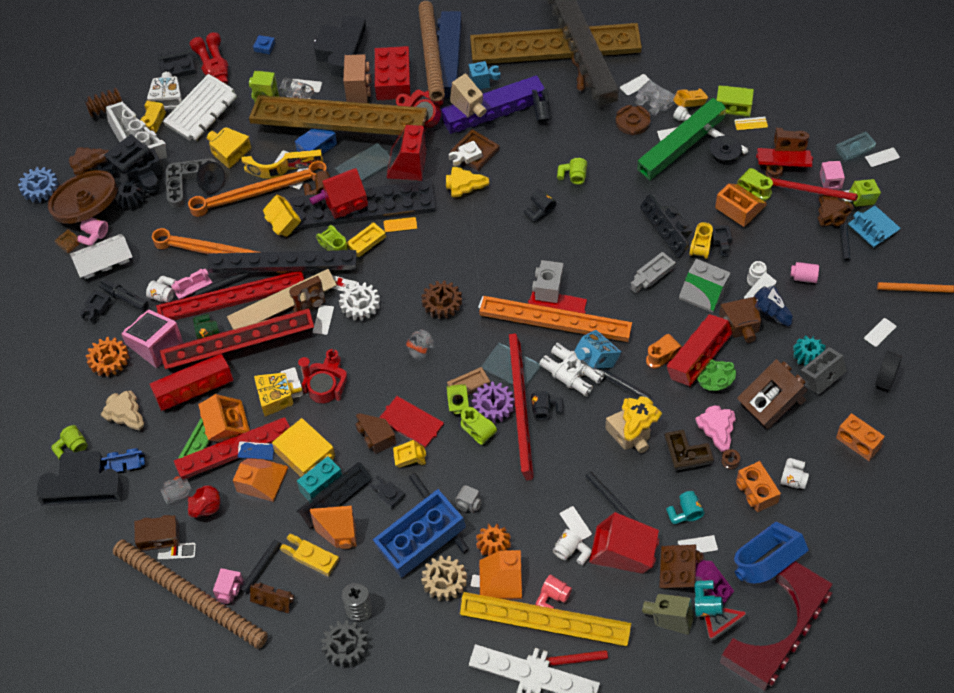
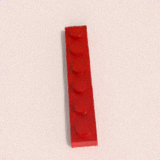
M285 417L174 460V465L181 480L187 479L240 458L238 457L239 441L272 444L290 426Z

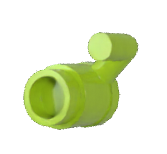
M574 158L570 161V164L559 165L557 179L563 180L565 171H570V181L576 185L583 184L587 173V161L583 158Z
M70 425L63 429L60 433V439L52 445L51 449L60 460L61 454L64 453L61 448L65 444L74 453L84 451L88 444L77 426Z

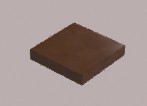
M472 129L450 153L458 152V147L474 141L481 150L482 157L467 163V165L479 171L500 150V145Z

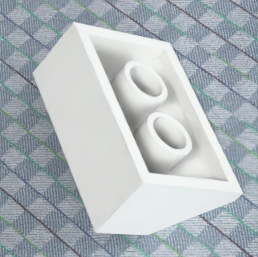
M122 234L70 254L80 278L84 276L85 279L94 276V272L98 270L104 272L112 269L113 264H125L132 257Z

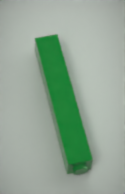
M714 98L708 101L638 160L637 170L649 181L652 180L725 118L726 107L724 104Z

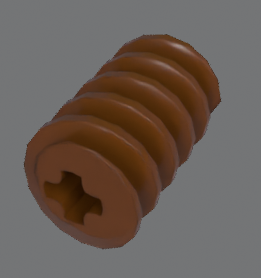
M114 88V93L107 90V96L103 92H101L100 98L97 94H94V100L88 96L85 103L90 117L94 118V112L98 116H100V110L107 114L106 107L120 103L122 99L118 89Z

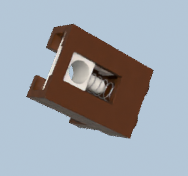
M777 359L737 397L768 429L796 401L802 405L806 401L803 395L808 391L804 386L806 381L798 374L794 376L790 372L792 368L785 361L780 363ZM766 400V405L763 408H759V402Z

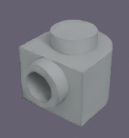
M463 486L455 498L457 508L464 512L474 513V511L479 510L482 503L480 492L469 486Z

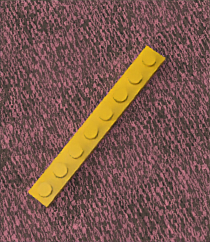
M464 592L462 595L460 615L628 646L631 623L467 592Z

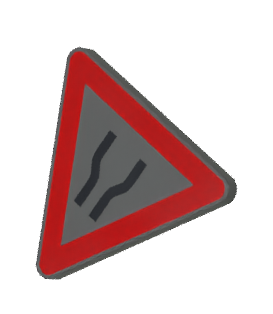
M723 607V614L704 616L709 640H715L746 618V612Z

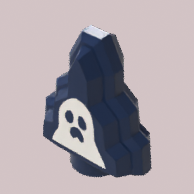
M774 285L768 288L763 286L755 293L754 297L757 299L755 308L758 311L771 316L781 325L790 326L792 324L793 315L784 305L783 299L778 294V290Z

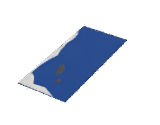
M239 441L238 457L273 460L274 448L272 444Z

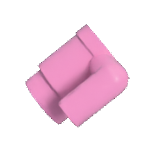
M92 217L82 221L81 230L91 236L87 238L79 235L77 241L92 246L98 238L102 239L105 237L108 231V223Z

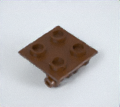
M696 544L661 546L659 588L695 587L696 563L704 559L703 553L696 550Z

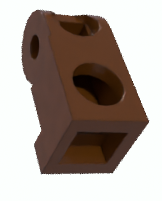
M776 128L774 135L775 151H805L810 135L805 131H784L783 128Z

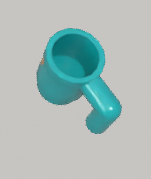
M687 491L679 496L683 513L677 515L674 506L666 508L672 524H678L685 520L689 522L696 521L705 515V511L694 491Z
M714 580L696 581V616H717V614H723L722 597H716L715 595L704 596L703 589H714Z

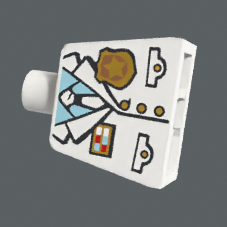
M164 72L162 73V78H154L147 100L163 103L165 109H175L182 102L177 77H172L171 73Z

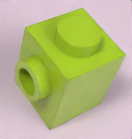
M874 179L854 181L849 190L851 193L858 194L857 201H853L855 207L875 205L881 194Z

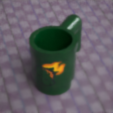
M209 314L194 317L193 325L197 339L219 333L216 320L210 321Z

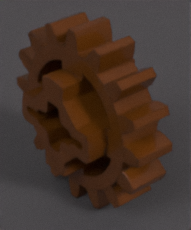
M446 280L442 284L436 281L434 286L430 283L429 289L425 288L424 294L421 295L422 307H425V312H430L431 317L435 316V314L438 315V319L442 315L445 318H448V314L454 316L455 310L459 311L460 305H462V293L459 292V287H453L452 282L447 285Z

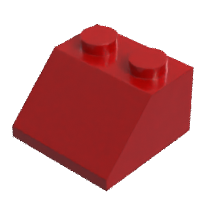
M356 168L322 181L326 204L335 219L368 206L366 192Z

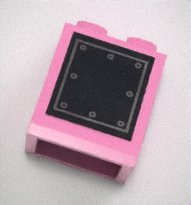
M147 310L144 314L140 315L121 334L125 344L155 368L163 363L160 349L183 343L177 323L151 310Z

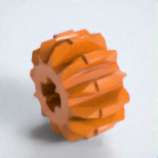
M488 524L487 530L481 528L480 534L476 536L478 541L476 546L477 549L481 550L482 556L486 554L490 556L498 551H507L511 547L510 534L507 533L505 527L499 529L498 524L494 528Z

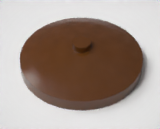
M94 170L81 173L70 178L54 191L48 202V210L52 217L60 223L70 224L87 220L103 211L113 201L118 189L117 183L113 176L106 171Z

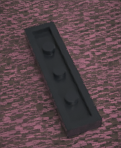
M357 462L296 512L306 527L311 528L314 524L310 509L337 507L372 478L363 464Z

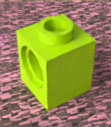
M466 384L446 386L449 411H453V414H460L463 409L469 407ZM454 395H462L463 402L461 404H454L452 402Z

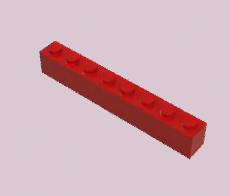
M307 308L160 349V354L164 367L167 369L314 327L310 310Z

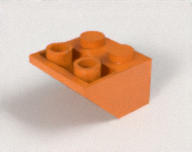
M728 184L717 194L715 208L745 227L767 203L738 184Z

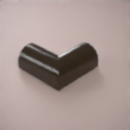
M684 429L664 433L675 471L714 463L709 443L689 446Z

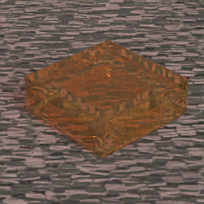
M66 230L54 240L56 245L67 253L80 244L77 241L78 236L70 230Z

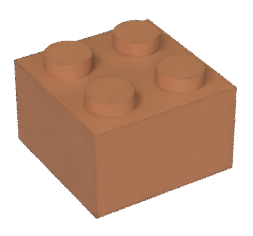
M345 55L344 88L347 102L368 103V97H371V87L368 86L371 84V73L368 74L370 72V63L366 62L365 55Z

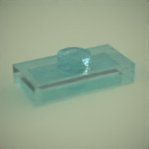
M865 131L836 144L835 150L847 161L874 149L876 142Z

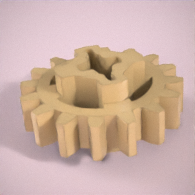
M440 556L439 561L433 558L432 565H425L426 570L422 571V577L424 578L421 580L422 585H425L424 591H430L431 598L437 595L438 601L442 597L449 601V596L452 595L454 598H457L456 592L463 593L462 586L467 585L465 580L467 573L464 572V565H459L458 559L452 562L451 556H448L447 560Z

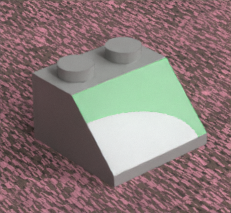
M696 259L687 274L679 299L714 313L729 286L731 273Z

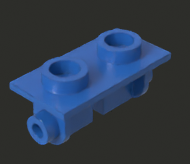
M134 448L126 450L127 453L120 455L119 452L106 454L107 457L101 458L102 461L107 462V465H104V470L124 471V463H126L127 470L142 468L145 465L144 457L141 458L140 455H144V452Z

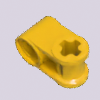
M703 222L697 225L689 256L698 255L708 259L713 228L709 223Z

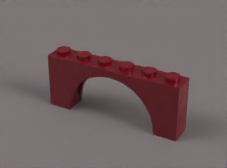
M796 561L778 573L775 582L790 595L796 607L797 625L792 633L784 640L766 646L749 645L733 638L721 655L720 663L763 691L769 685L773 687L779 677L776 673L780 668L782 670L785 669L790 660L788 655L790 652H796L801 643L798 641L801 635L806 636L812 626L809 623L812 619L817 620L822 612L820 606L823 602L827 604L833 594L830 592L833 585L831 582Z

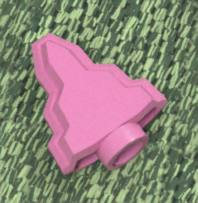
M711 406L705 410L704 414L696 417L695 421L698 428L703 429L705 435L713 439L714 445L721 452L729 449L731 443L730 433L733 431V423L736 420L735 413L730 409L721 410L720 406Z

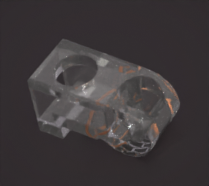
M286 77L279 88L280 97L294 98L297 96L302 99H311L314 93L313 87L309 84Z

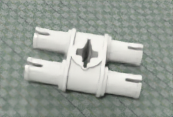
M556 343V346L554 345L551 353L562 359L563 362L558 364L545 355L539 363V366L552 373L554 379L560 380L568 388L576 389L585 397L588 396V393H591L593 386L583 381L581 377L586 375L599 384L605 376V373L590 367L585 361L579 360L575 351H569L559 343Z

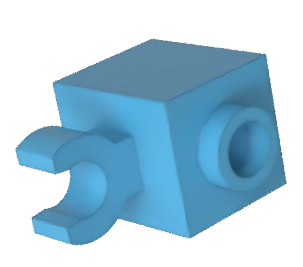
M486 61L469 64V78L479 90L490 88L489 79L499 80L501 78L498 66H492L488 69Z

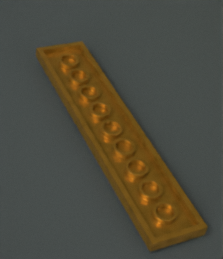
M638 23L470 35L473 63L486 61V64L641 53L642 51Z
M258 95L249 121L252 124L400 135L406 125L424 126L427 108Z

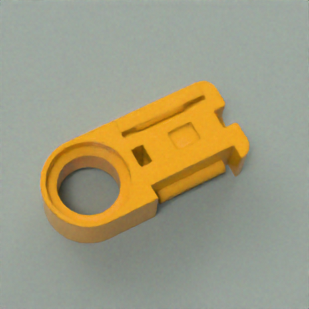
M700 88L696 91H688L686 89L678 90L673 100L679 106L690 107L705 105L708 97Z

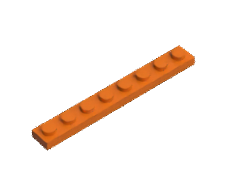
M483 296L479 315L569 332L588 334L597 330L605 338L629 342L632 322L488 296Z

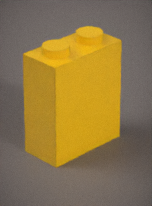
M302 418L272 442L274 452L300 477L327 456L332 461L336 457L333 446Z

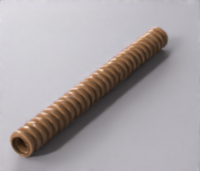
M423 1L419 4L418 9L428 92L431 100L441 101L445 93L434 9L431 2Z
M122 539L114 546L113 555L118 556L121 560L123 559L125 563L142 572L143 575L157 582V584L162 585L163 588L177 595L178 598H182L184 602L197 608L204 615H208L210 619L213 618V621L223 625L226 629L228 628L230 632L238 635L239 638H244V641L249 642L251 646L254 645L256 649H259L267 641L268 633L257 628L255 624L252 625V622L242 618L239 614L237 615L235 611L227 608L226 605H221L220 601L211 598L209 594L206 595V592L196 588L193 584L191 585L189 581L181 578L180 575H176L174 571L161 565L160 562H156L154 558L151 559L149 555L132 546L131 543H127L126 540Z

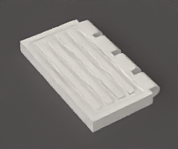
M208 74L163 122L167 127L189 141L191 139L196 141L204 133L202 128L207 130L216 120L213 116L218 118L226 110V105L229 106L237 96L233 88Z

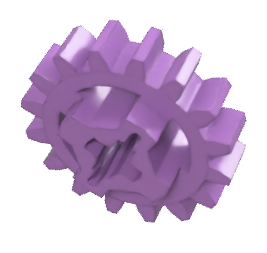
M491 382V386L485 383L484 389L478 387L477 393L473 394V408L485 418L492 419L493 423L496 422V419L502 422L503 416L509 418V412L514 410L513 392H509L508 386L502 388V383H499L498 386H495L494 382Z

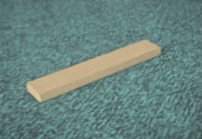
M329 269L227 316L232 329L267 320L294 307L293 298L290 297L289 293L290 288L315 276H319L321 279L323 292L336 287L337 285ZM303 293L300 296L301 303L305 302Z

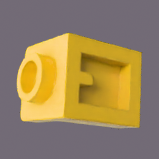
M415 440L393 448L395 465L398 468L414 462H418L421 465L426 464V450Z

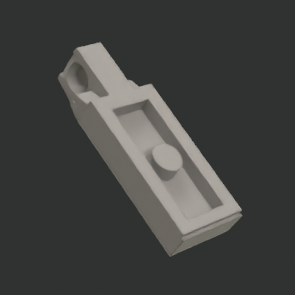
M661 252L637 271V274L634 276L635 280L631 282L630 289L637 293L643 287L645 289L650 287L676 267V262L664 252Z

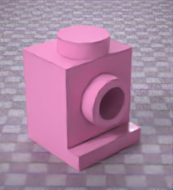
M220 569L213 589L218 601L224 604L233 602L234 596H237L239 593L240 584L243 585L244 583L241 572Z

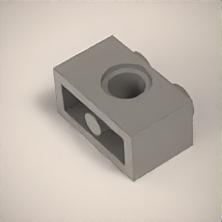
M541 260L540 267H536L535 272L537 281H533L532 292H535V300L558 302L563 276V263Z

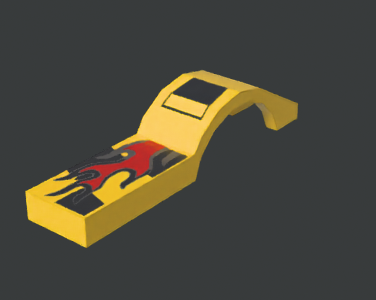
M321 150L285 153L282 159L271 165L258 164L251 156L242 157V163L245 164V172L266 179L279 177L290 169L309 168L310 164L315 161L323 162Z

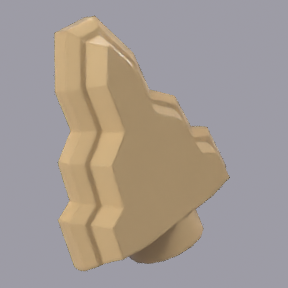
M131 390L125 391L120 395L114 393L108 397L101 417L108 422L113 420L117 424H126L129 428L141 430L144 427L142 415L138 412L137 397Z

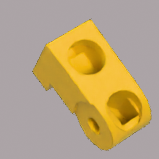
M146 101L144 105L146 113L140 121L142 120L150 131L156 133L166 115L163 103Z

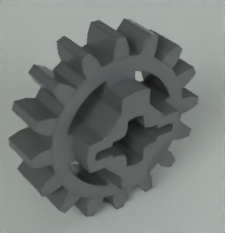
M345 620L344 625L337 621V627L335 628L330 625V632L324 631L326 639H321L323 654H326V660L332 659L334 666L340 662L341 667H344L347 662L351 667L353 660L359 663V655L365 656L364 649L368 648V643L366 642L367 635L363 634V628H357L356 622L349 625L348 620Z

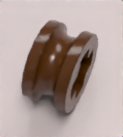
M767 165L766 176L770 179H779L782 176V165Z
M734 449L726 450L722 455V465L729 470L736 469L740 463V454ZM729 457L734 458L732 462L728 461Z

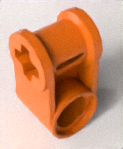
M666 334L648 347L646 364L653 369L660 368L673 359L682 346L670 334Z

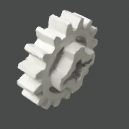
M356 282L355 287L350 284L349 290L343 289L344 294H340L339 304L342 313H346L347 318L351 315L353 320H356L357 317L363 320L364 316L370 318V313L376 314V309L380 308V296L377 289L373 290V285L367 287L364 282L360 286Z

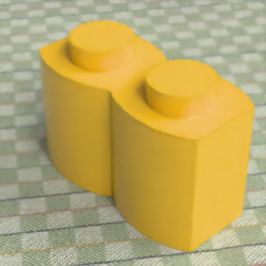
M277 194L263 209L265 219L272 224L273 231L279 236L284 235L287 237L301 222V219L290 203L284 197Z

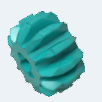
M805 335L803 339L799 338L793 347V357L797 360L798 365L803 363L806 366L826 350V345L821 344V339L815 340L814 336L809 339Z

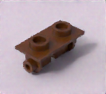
M261 582L250 586V602L289 613L290 603H293L295 598L292 592L281 589L273 592L274 587Z

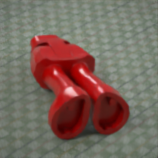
M214 32L206 37V44L213 59L209 58L204 40L201 37L193 38L190 41V47L201 57L203 73L206 76L210 74L227 85L228 62L221 57L219 52L221 44L220 35Z

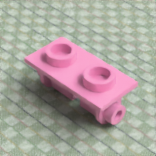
M199 269V271L191 274L188 278L185 277L179 281H174L171 287L180 300L196 290L213 283L208 277L207 270Z

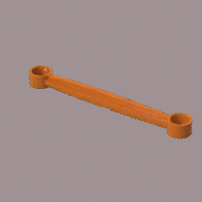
M315 161L310 164L309 169L261 181L207 199L202 196H195L189 200L188 206L193 216L200 217L207 213L208 208L264 194L308 179L315 181L316 173H313V171L316 169L327 171L326 164L322 161ZM197 204H203L199 209L193 208Z
M164 228L157 229L152 234L153 243L158 249L174 246L204 254L257 252L219 243L172 236ZM159 237H167L164 241H156ZM277 271V272H279V273H287V272H289V271Z

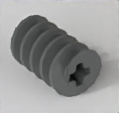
M360 583L347 585L341 595L346 615L352 620L365 622L372 614L368 589Z

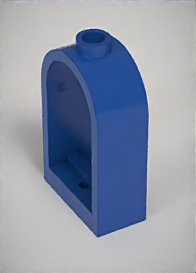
M774 522L736 552L734 560L738 569L735 570V575L739 580L748 583H762L770 580L809 551L803 534L781 523ZM776 545H782L764 560L754 563Z

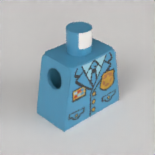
M597 330L584 335L574 350L577 358L585 361L592 368H611L622 353Z

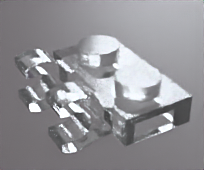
M648 80L639 89L636 95L638 100L635 104L643 106L649 100L652 107L649 112L656 115L661 108L667 110L674 103L675 95Z

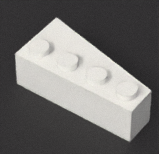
M123 102L106 107L108 122L119 142L132 134L144 145H147L149 149L154 148L160 160L167 158L165 142L159 140L156 134L150 131L142 120L140 121L136 118V114Z

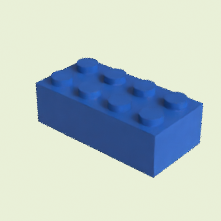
M437 489L376 536L373 541L379 552L402 578L465 529L466 525L460 513Z

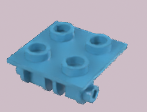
M873 206L864 213L856 212L853 216L855 219L848 223L873 248L901 229L876 206Z

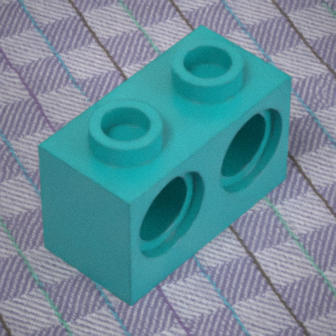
M327 456L297 480L300 493L308 501L342 475L341 468Z

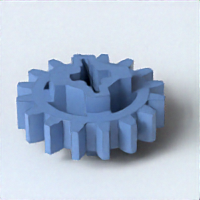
M36 167L35 171L30 169L29 174L24 173L25 178L19 179L21 183L18 186L21 195L26 200L31 199L32 202L35 199L41 202L42 198L48 200L47 196H51L59 185L56 174L52 173L51 169L47 171L43 167L42 170H39Z

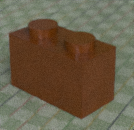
M163 515L159 518H142L141 520L134 521L135 544L141 551L180 546L179 523L175 515Z

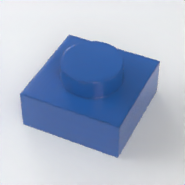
M258 35L253 46L254 52L270 54L275 44V39Z

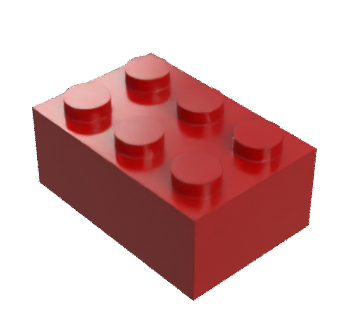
M409 46L375 48V91L377 100H393L402 93L411 97Z

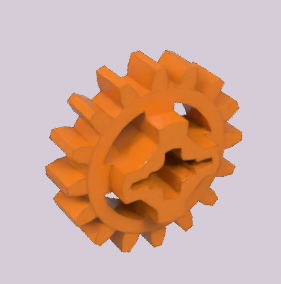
M106 337V341L99 339L98 344L92 343L93 349L88 348L89 354L86 355L87 364L92 372H97L99 376L105 373L106 377H108L110 372L116 375L117 369L122 371V365L128 364L126 361L129 358L126 345L124 346L122 341L118 342L115 337L112 341H110L109 337Z

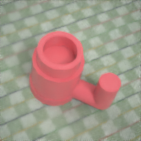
M549 575L535 605L554 609L553 606L545 603L547 598L550 597L565 603L571 594L572 588L567 586V583L555 578V576Z

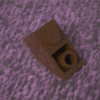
M361 413L356 415V429L359 434L363 433L365 436L364 442L368 449L372 448L374 453L377 454L396 445L395 434L386 419Z

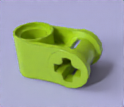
M749 168L737 181L738 185L761 200H768L772 196V179L753 168Z
M332 225L328 226V229L323 233L316 235L318 243L327 251L348 250L345 237Z
M466 407L462 410L461 428L472 436L477 443L483 445L497 432L496 426L475 408Z

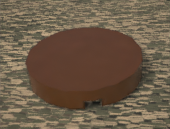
M627 105L617 112L616 126L625 134L639 135L644 133L650 126V113L642 106Z

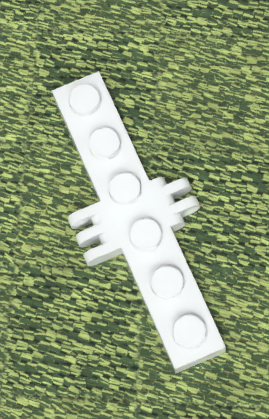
M475 644L469 662V667L520 682L517 693H523V690H526V693H540L541 689L553 693H597L600 685L599 682L548 667L549 661L546 660L548 651L543 650L541 658H538V648H535L533 656L528 655L527 660Z

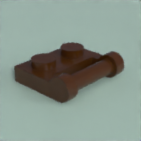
M319 276L304 281L289 290L290 297L293 298L294 312L307 308L310 310L326 302ZM301 293H303L305 302L302 303L300 299Z

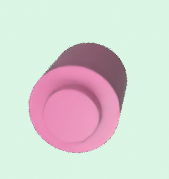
M796 262L795 266H791L790 277H794V281L817 283L819 265Z

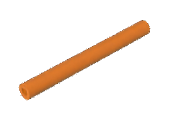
M878 282L877 284L878 290L954 293V285Z

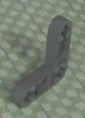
M207 158L176 162L166 167V190L170 207L179 208L183 206L185 201L184 179L196 178L200 166L205 162H216L214 159ZM191 167L197 168L193 172L188 171V169ZM173 183H179V184H180V185H179L178 187H176V188H172V187H171V185H172ZM174 194H177V197H178L176 201H174V200H175Z

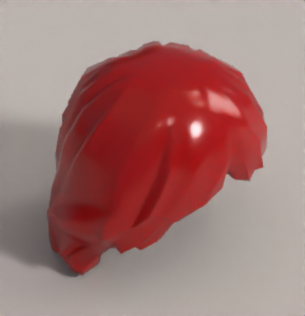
M203 486L198 488L193 496L188 497V515L192 518L209 516L219 510L220 494L215 487Z

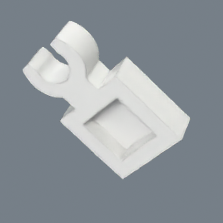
M471 141L458 147V152H451L448 155L449 160L455 159L453 160V166L455 167L459 166L462 161H465L467 164L481 158L482 152L476 143Z

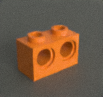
M852 413L840 425L836 439L868 461L880 450L885 438L884 435Z
M760 461L738 471L736 484L741 491H744L748 504L754 507L756 512L779 503L781 493ZM747 478H753L755 481H750ZM758 494H763L766 497H760Z

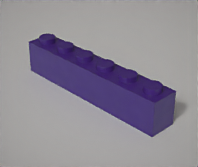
M536 75L484 93L482 105L487 111L482 117H478L476 113L467 117L452 104L441 108L442 120L450 134L460 132L469 127L534 105L532 90H537L539 102L543 101L542 89L545 88Z

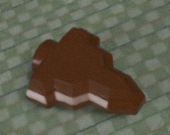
M77 148L75 155L69 158L74 174L79 175L94 169L99 164L107 162L104 154L109 150Z
M819 194L821 206L818 209L820 213L818 220L820 225L828 227L831 225L840 226L845 223L847 217L854 210L853 205L842 198Z

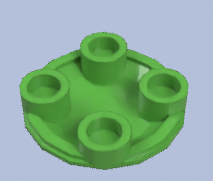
M711 360L698 376L699 385L710 391L728 387L736 377L734 364L732 362H715Z

